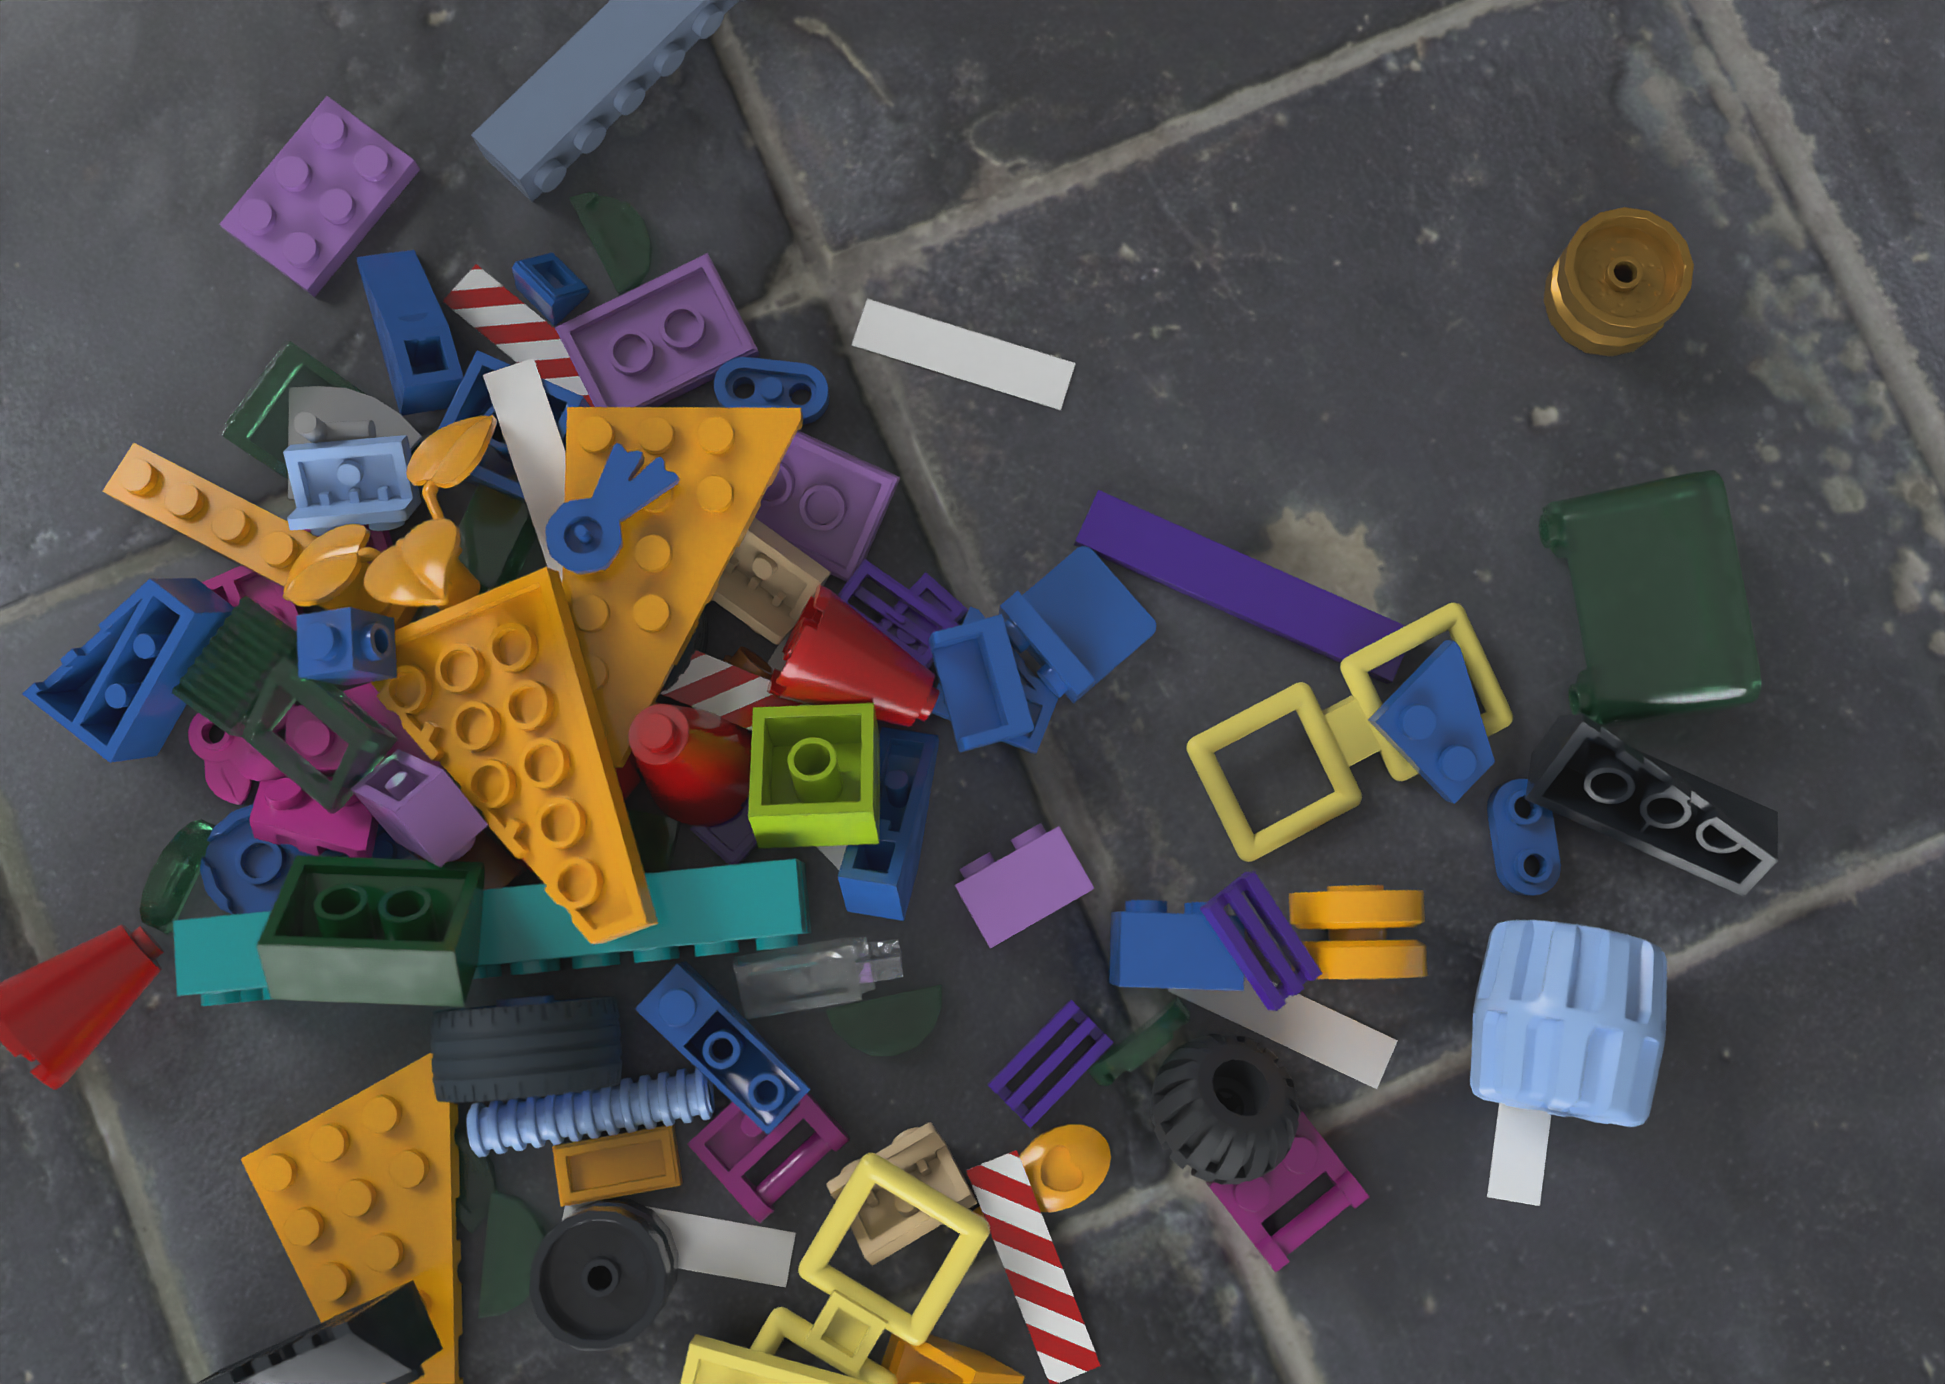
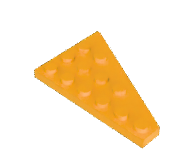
M567 407L564 503L570 500L592 498L612 448L616 443L621 444L627 452L641 451L645 457L644 464L635 477L654 459L662 457L666 464V470L676 473L680 478L677 485L620 523L623 547L606 570L577 575L564 567L562 570L563 589L614 768L624 767L632 751L629 744V730L633 720L642 710L657 704L655 701L673 666H677L699 624V617L703 609L715 594L723 571L736 547L739 548L761 506L760 501L767 488L772 485L781 468L780 463L798 429L801 430L803 426L801 408Z
M548 567L542 568L396 629L397 678L370 682L379 692L376 697L388 710L394 711L399 715L402 727L432 761H439L461 786L460 791L473 806L478 807L483 812L485 822L516 858H523L547 885L544 890L556 904L564 906L569 911L573 924L591 944L605 943L658 924L559 571Z
M429 1053L241 1158V1161L320 1322L414 1280L443 1349L421 1364L425 1375L410 1384H463V1377H459L458 1337L463 1334L462 1283L457 1275V1267L461 1260V1239H456V1198L460 1196L459 1146L454 1137L455 1128L458 1124V1103L436 1101L432 1080L434 1078L431 1061L433 1054Z

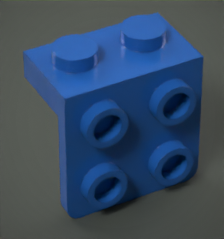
M1081 546L1073 551L1023 595L1016 591L1000 605L998 614L1003 616L1011 646L1020 654L1027 650L1041 666L1036 672L1044 684L1058 698L1065 694L1073 704L1151 638L1156 631V622L1096 553L1086 546Z

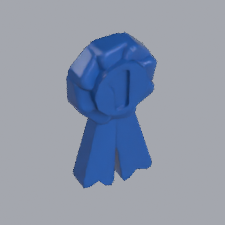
M616 443L612 448L592 498L565 502L549 519L545 528L549 555L568 571H572L577 575L606 570L623 547L620 523L677 485L680 481L678 475L667 471L662 457H657L635 477L644 464L645 457L641 451L627 452L621 444Z

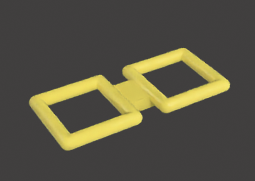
M1455 602L1449 603L1345 657L1340 664V670L1352 695L1323 711L1311 687L1304 682H1298L1192 737L1188 741L1186 746L1187 753L1241 860L1245 862L1255 861L1357 807L1361 803L1362 793L1349 767L1378 751L1394 780L1406 781L1419 774L1368 721L1383 705L1368 672L1448 630L1452 640L1460 646L1468 675L1486 711L1481 714L1487 737L1508 727L1512 723L1513 713L1462 605ZM1296 710L1335 792L1253 834L1214 752Z
M875 1153L864 1155L799 1264L800 1276L830 1295L814 1324L785 1307L775 1308L770 1313L750 1349L774 1356L783 1339L787 1338L849 1377L874 1384H898L894 1373L869 1359L868 1355L884 1328L911 1345H921L926 1341L990 1232L988 1222ZM875 1183L960 1234L912 1315L828 1264Z

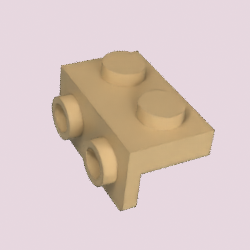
M754 518L739 548L736 547L718 581L719 586L711 600L717 602L742 620L754 632L764 636L773 644L779 645L791 633L810 596L815 598L816 588L818 585L824 586L831 572L761 521Z
M927 1123L920 1128L915 1127L905 1130L893 1140L891 1145L876 1153L965 1208L969 1209L977 1204L948 1145L932 1123ZM861 1159L848 1164L843 1168L839 1176L827 1183L828 1190L836 1201ZM875 1183L850 1227L864 1257L873 1266L943 1223Z

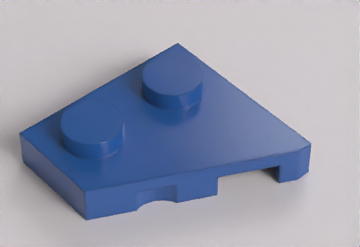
M1445 640L1368 719L1445 801L1455 804L1495 762L1460 646L1455 641Z

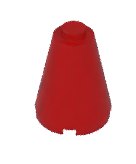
M818 585L815 598L810 596L782 650V653H784L783 660L786 663L782 671L774 668L767 688L768 693L778 698L809 705L874 703L877 720L910 727L916 718L926 721L940 693L939 689L933 687L934 673L833 591L822 585Z
M668 704L649 706L635 717L629 730V744L652 799L666 815L689 826L708 827L728 821L743 808L741 805L747 799L750 790L752 735L746 728L729 722L709 711Z
M122 924L1 981L0 1042L15 1058L21 1054L30 1062L37 1060L40 1064L33 1068L30 1073L49 1088L59 1089L73 1076L160 973L162 968L156 959L164 953L163 949L141 925L131 932Z

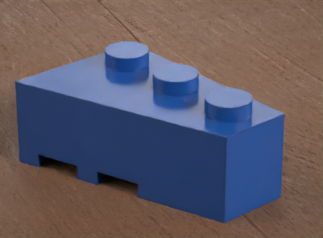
M150 578L98 625L101 630L81 648H72L60 659L62 665L43 682H34L22 694L110 763L157 756L240 611L196 578Z

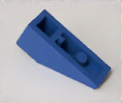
M882 727L880 732L879 844L846 846L838 873V880L847 912L904 921L919 866L939 745L938 735Z

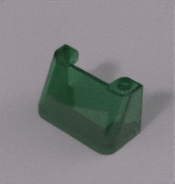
M1708 470L1685 473L1558 500L1542 508L1543 514L1539 519V535L1542 545L1546 549L1551 548L1557 558L1567 557L1587 665V669L1582 670L1578 674L1576 683L1571 684L1569 687V705L1573 715L1585 714L1603 728L1713 714L1750 704L1758 699L1761 689L1759 660L1727 492L1718 472Z

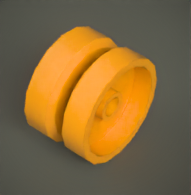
M1384 885L1328 886L1327 892L1289 893L1290 924L1298 929H1328L1329 941H1301L1322 972L1316 979H1378L1428 976L1425 944L1417 939L1387 940V928L1417 927L1425 921L1423 890H1384Z

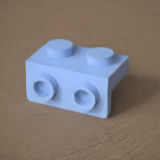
M407 435L293 444L283 451L296 503V509L287 517L290 530L310 529L311 534L315 536H321L329 530L349 524H368L369 529L373 531L391 530L404 525L405 520L412 515L421 503L418 486L413 485L406 476L407 466L412 457Z

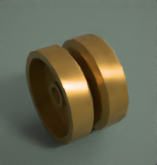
M1622 207L1598 213L1578 228L1546 278L1543 301L1550 323L1564 341L1585 353L1611 357L1635 351L1659 332L1664 323L1679 309L1691 289L1694 264L1688 244L1670 222L1650 211Z

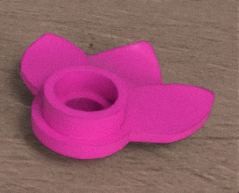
M257 692L246 695L232 707L223 704L210 705L200 710L194 716L188 730L189 744L194 753L204 760L206 782L216 796L230 803L243 805L250 793L252 780H277L297 773L284 769L285 741L278 734L279 731L286 727L287 709L296 707L295 703L277 694ZM221 723L225 729L224 737L218 743L213 744L209 738L210 729L215 724Z

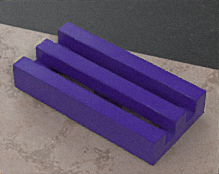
M864 559L838 596L847 604L853 596L927 647V651L924 655H921L854 608L930 670L934 663L928 643L931 634L862 587L861 584L867 577L941 630L959 626V624Z
M1255 871L1244 872L1200 907V910L1267 1010L1278 1011L1287 1004L1285 999L1288 996H1296L1304 989L1303 984L1307 980L1314 981L1322 974ZM1244 892V894L1246 895V897L1248 898V900L1250 901V903L1252 904V906L1254 907V909L1256 910V912L1258 913V915L1260 916V918L1262 919V921L1264 922V924L1266 925V927L1268 928V930L1270 931V933L1272 934V936L1274 937V939L1276 940V942L1278 943V945L1280 946V948L1282 949V951L1294 967V971L1291 969V967L1289 966V964L1287 963V961L1285 960V958L1283 957V955L1281 954V952L1279 951V949L1277 948V946L1275 945V943L1273 942V940L1271 939V937L1269 936V934L1267 933V931L1265 930V928L1263 927V925L1261 924V922L1259 921V919L1257 918V916L1255 915V913L1253 912V910L1251 909V907L1249 906V904L1247 903V901L1241 893ZM1229 904L1247 930V935L1257 950L1261 951L1281 981L1278 985L1275 986L1223 909L1226 905Z
M1070 999L988 1083V1086L1031 1128L1114 1042ZM1072 1017L1079 1026L1012 1092L1006 1084ZM1089 1034L1095 1042L1029 1109L1023 1101Z

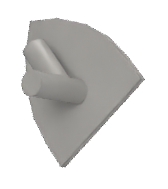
M309 386L289 388L288 447L293 444L407 435L410 451H412L423 439L400 413L372 396L338 387ZM288 474V500L295 501Z

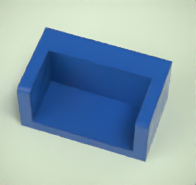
M1002 614L931 634L928 643L959 753L1026 735L1035 730Z

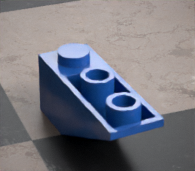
M415 250L357 257L358 268L399 413L404 416L449 408L462 382L463 373L449 325Z
M686 961L676 964L635 1008L639 1014L767 1135L772 1132L811 1089L730 1002Z

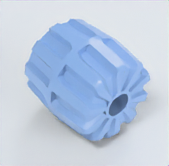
M1513 920L1497 923L1490 932L1473 1009L1470 1085L1473 1094L1483 1100L1503 1103L1520 1109L1545 1111L1550 1115L1561 1117L1573 1116L1596 1123H1612L1626 1127L1644 1124L1650 1114L1666 1035L1667 959L1665 953L1662 952L1660 947L1644 939L1600 928L1539 920Z

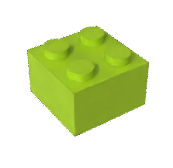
M874 703L753 708L748 817L759 848L879 844L880 734Z

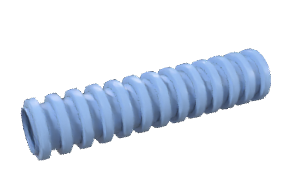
M695 1068V1073L688 1074L686 1069H679L676 1072V1076L670 1077L667 1071L660 1072L655 1080H652L649 1075H642L639 1077V1082L633 1083L631 1078L621 1079L618 1086L614 1085L582 1092L546 1095L545 1098L540 1096L527 1097L526 1101H522L521 1098L509 1099L507 1104H504L502 1100H492L488 1107H485L482 1102L473 1103L467 1114L468 1140L475 1154L478 1157H485L489 1155L490 1149H493L497 1154H503L508 1151L509 1146H512L516 1151L524 1150L527 1147V1143H531L534 1148H540L545 1145L546 1140H550L553 1145L563 1143L565 1137H569L572 1142L582 1140L583 1134H588L591 1139L600 1137L601 1132L605 1130L612 1136L619 1134L620 1128L623 1127L630 1133L637 1131L638 1126L644 1124L646 1129L649 1130L654 1129L657 1122L663 1121L667 1127L674 1125L675 1119L681 1118L684 1123H691L696 1115H700L702 1120H709L715 1111L713 1083L698 1068Z

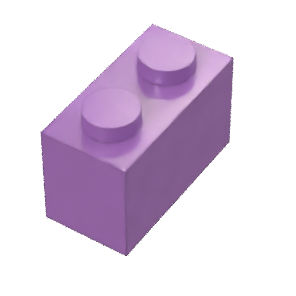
M397 749L351 788L352 792L396 843L438 867H441L446 862L454 861L468 852L475 843V836L488 825L443 769L400 749Z
M1040 823L1012 839L1011 842L1016 851L995 862L989 852L959 869L965 880L956 884L955 888L989 948L994 947L1095 889L1059 826L1046 832Z

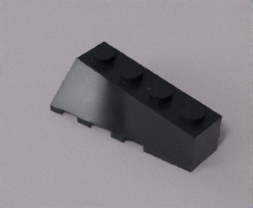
M1585 714L1559 716L1532 752L1525 795L1526 800L1683 870L1745 896L1778 861L1777 811L1630 747Z
M411 1280L221 1368L195 1384H410L425 1375L421 1364L441 1351L443 1347L415 1282Z

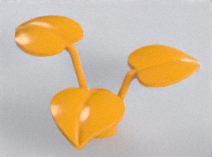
M483 415L454 422L431 434L415 450L408 463L406 476L413 485H424L422 495L433 520L416 526L405 538L399 539L396 542V546L382 553L371 547L365 548L370 538V532L363 525L349 524L327 531L315 539L295 561L287 577L282 597L286 601L290 600L298 606H313L327 602L341 594L355 580L360 572L362 562L372 561L367 569L364 578L365 589L374 598L381 601L402 605H436L442 611L478 596L480 582L458 559L462 552L460 547V530L451 520L445 519L437 500V492L439 487L450 488L458 485L476 468L487 450L496 427L497 419L493 415Z

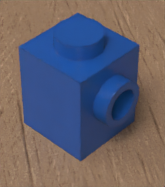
M352 607L296 616L298 671L300 678L344 686L397 678L394 618Z

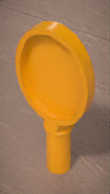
M1065 1124L1054 1127L1032 1140L1019 1156L1041 1212L1060 1211L1084 1201L1104 1181L1111 1161L1107 1140L1096 1129L1084 1124ZM980 1206L972 1211L985 1219Z

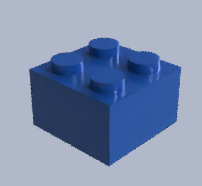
M477 350L438 430L467 418L493 415L497 419V423L487 450L476 468L464 481L528 509L483 377L484 374L511 365ZM541 378L566 451L567 407H590V405L583 396Z
M1131 900L1125 901V912L1111 913L1109 984L1119 987L1244 991V974L1200 910V907L1207 902L1184 903V914L1167 913V901ZM1226 905L1223 909L1228 915V905ZM1228 915L1245 940V927L1237 915Z

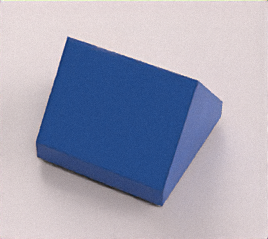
M552 252L515 261L512 267L516 289L554 327L580 304L590 292L588 287Z

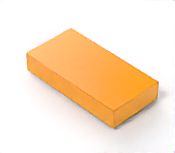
M662 1125L649 1130L640 1129L630 1133L623 1132L612 1136L606 1135L594 1139L589 1138L552 1146L561 1207L670 1188L683 1184L675 1125L667 1127Z

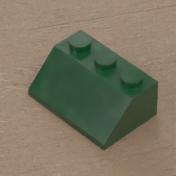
M296 855L256 944L271 999L464 1007L479 961L485 879L484 863L450 861L438 867L428 860Z

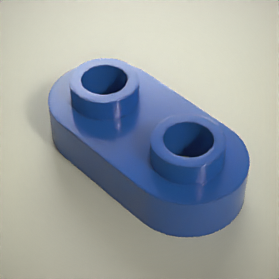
M736 357L725 362L717 371L714 379V391L722 408H739L740 406L748 408H801L804 425L818 420L825 413L829 404V390L824 375L817 368L806 363ZM748 383L755 387L753 395L747 399L735 396V391L741 384ZM804 389L812 394L809 402L804 405H797L791 401L793 393L797 390Z
M1515 779L1500 784L1492 791L1487 802V815L1497 876L1507 890L1521 896L1540 895L1549 891L1558 881L1561 871L1553 812L1530 801L1528 802L1531 810L1527 818H1521L1515 812V801L1519 797L1525 799L1528 779ZM1529 855L1534 856L1540 865L1539 872L1534 877L1529 876L1523 866L1524 860Z

